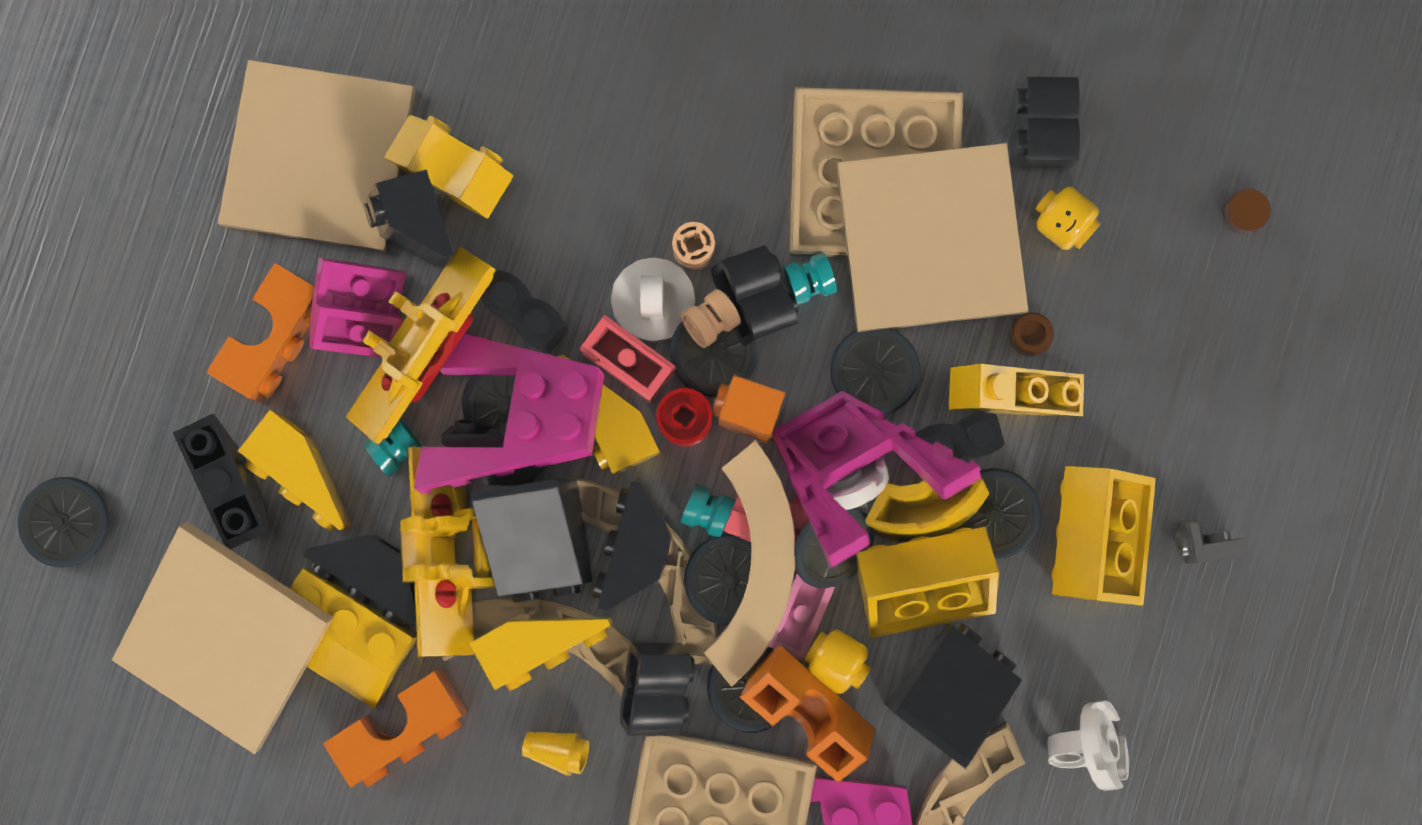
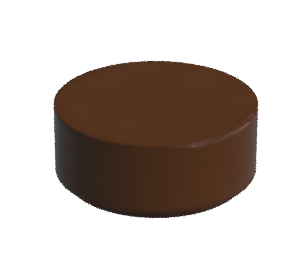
M1254 189L1239 191L1227 201L1224 209L1226 222L1233 230L1240 233H1252L1260 229L1268 222L1271 214V206L1267 197Z
M1035 312L1025 313L1018 317L1012 323L1009 330V340L1012 347L1018 353L1025 356H1035L1044 352L1050 347L1054 338V329L1049 319Z

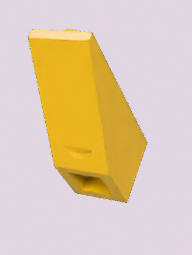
M563 354L558 356L560 358L568 359ZM603 384L595 432L598 444L593 446V453L602 470L610 467L612 474L617 475L661 452L642 413Z
M989 364L950 367L949 410L995 414L1083 417L1084 374Z
M269 410L238 450L239 453L248 459L244 465L264 480L270 476L282 485L278 492L293 504L299 506L301 502H304L315 511L311 517L330 532H333L335 528L349 531L353 525L314 438L283 414Z
M611 617L512 619L469 644L494 690L506 685L508 690L512 691L532 679L529 671L544 663L547 670L570 658L567 651L569 648L580 642H583L585 648H588L608 637L609 635L605 628L611 626L613 620Z

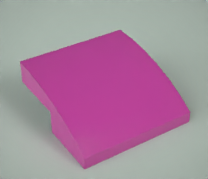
M319 257L312 300L310 347L317 350L382 358L373 351L372 347L363 343L362 340L370 330L390 342L402 325L403 318L398 315L399 308L388 301L395 291L402 295L406 273L399 269Z

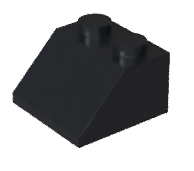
M427 169L375 183L368 194V202L363 204L370 228L377 227L380 237L433 266L442 264L453 255Z

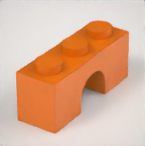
M274 263L252 300L264 306L272 316L273 327L269 337L260 344L250 346L228 336L206 373L251 400L262 403L265 397L270 398L281 383L282 377L279 374L286 362L293 361L304 345V340L301 338L311 323L314 286Z
M733 375L730 386L721 384L713 407V415L719 417V428L767 444L785 393Z
M780 644L751 669L740 698L772 726L786 715L797 720L808 737L809 745L806 755L835 781L840 782L868 759L876 728L817 679L810 670Z
M441 668L433 671L397 695L407 713V724L400 735L391 736L382 733L375 726L370 716L367 715L322 743L350 788L361 781L368 788L389 774L385 766L396 758L400 757L404 764L426 750L422 744V741L436 733L441 740L463 726L458 718L467 713L468 710Z

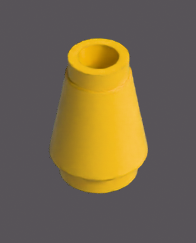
M528 731L523 742L522 756L567 776H570L572 773L581 774L588 758L589 740L580 738L579 733Z

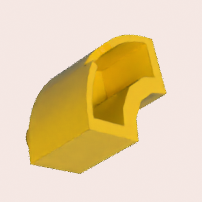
M409 115L384 158L407 174L427 169L432 186L450 195V200L488 219L514 176L500 166L503 159L483 146L477 151L449 135L451 128L433 116L429 115L427 120H423Z
M981 478L945 500L924 480L918 484L906 486L887 483L885 489L878 494L865 522L873 528L875 534L893 540L910 541L920 536H927L929 538L942 536L969 520L984 503L989 492Z

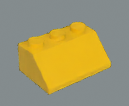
M1065 466L1064 479L1060 487L1062 497L1060 520L1056 527V559L1051 574L1053 582L1052 595L1143 606L1156 478L1110 468Z
M985 527L977 529L960 528L950 534L931 538L920 536L906 543L891 546L875 545L865 551L856 553L858 578L870 638L996 613L999 570Z
M303 568L290 589L334 617L307 667L371 708L376 709L415 648L417 632L408 626L403 628L383 616V610L371 603L365 604L347 593L348 588L337 581H329L310 568Z

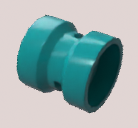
M824 252L811 256L809 262L803 264L793 262L783 265L790 293L795 298L797 306L809 302L812 296L818 294L828 296L837 293L833 271Z
M401 419L398 420L388 437L382 439L380 444L373 442L371 439L364 443V447L369 455L389 477L400 470L401 463L409 458V447H423L414 433Z
M696 483L680 522L690 527L699 525L706 528L709 535L721 537L736 500L726 495L720 497L712 495L708 488Z

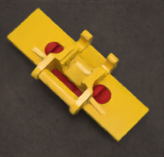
M461 246L458 247L420 306L397 291L393 293L388 302L399 308L407 317L390 342L370 330L362 340L363 343L372 347L373 351L382 357V363L346 415V418L377 444H380L382 439L388 437L410 402H417L423 397L473 320L471 311L493 279V273L496 269Z
M409 447L411 517L400 520L403 582H415L418 657L474 655V651L469 644L474 641L471 589L496 588L474 508H467L466 485L452 487L449 484L431 488V493L420 494L414 488L422 447ZM469 521H472L475 577L472 576V569H469V565L455 563V533L466 531L467 526L470 525Z

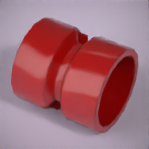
M678 388L670 391L661 399L657 407L656 421L661 434L668 442L678 447H692L700 444L708 436L712 428L713 413L709 401L702 393L692 388Z

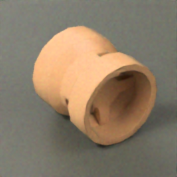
M698 222L685 223L677 229L673 236L672 245L674 257L678 264L692 271L702 270L708 266L713 260L715 253V240L711 230Z
M715 289L705 296L704 303L700 306L692 305L680 314L681 320L690 336L704 349L717 340V334L722 331L729 332L741 324L735 306L719 289Z

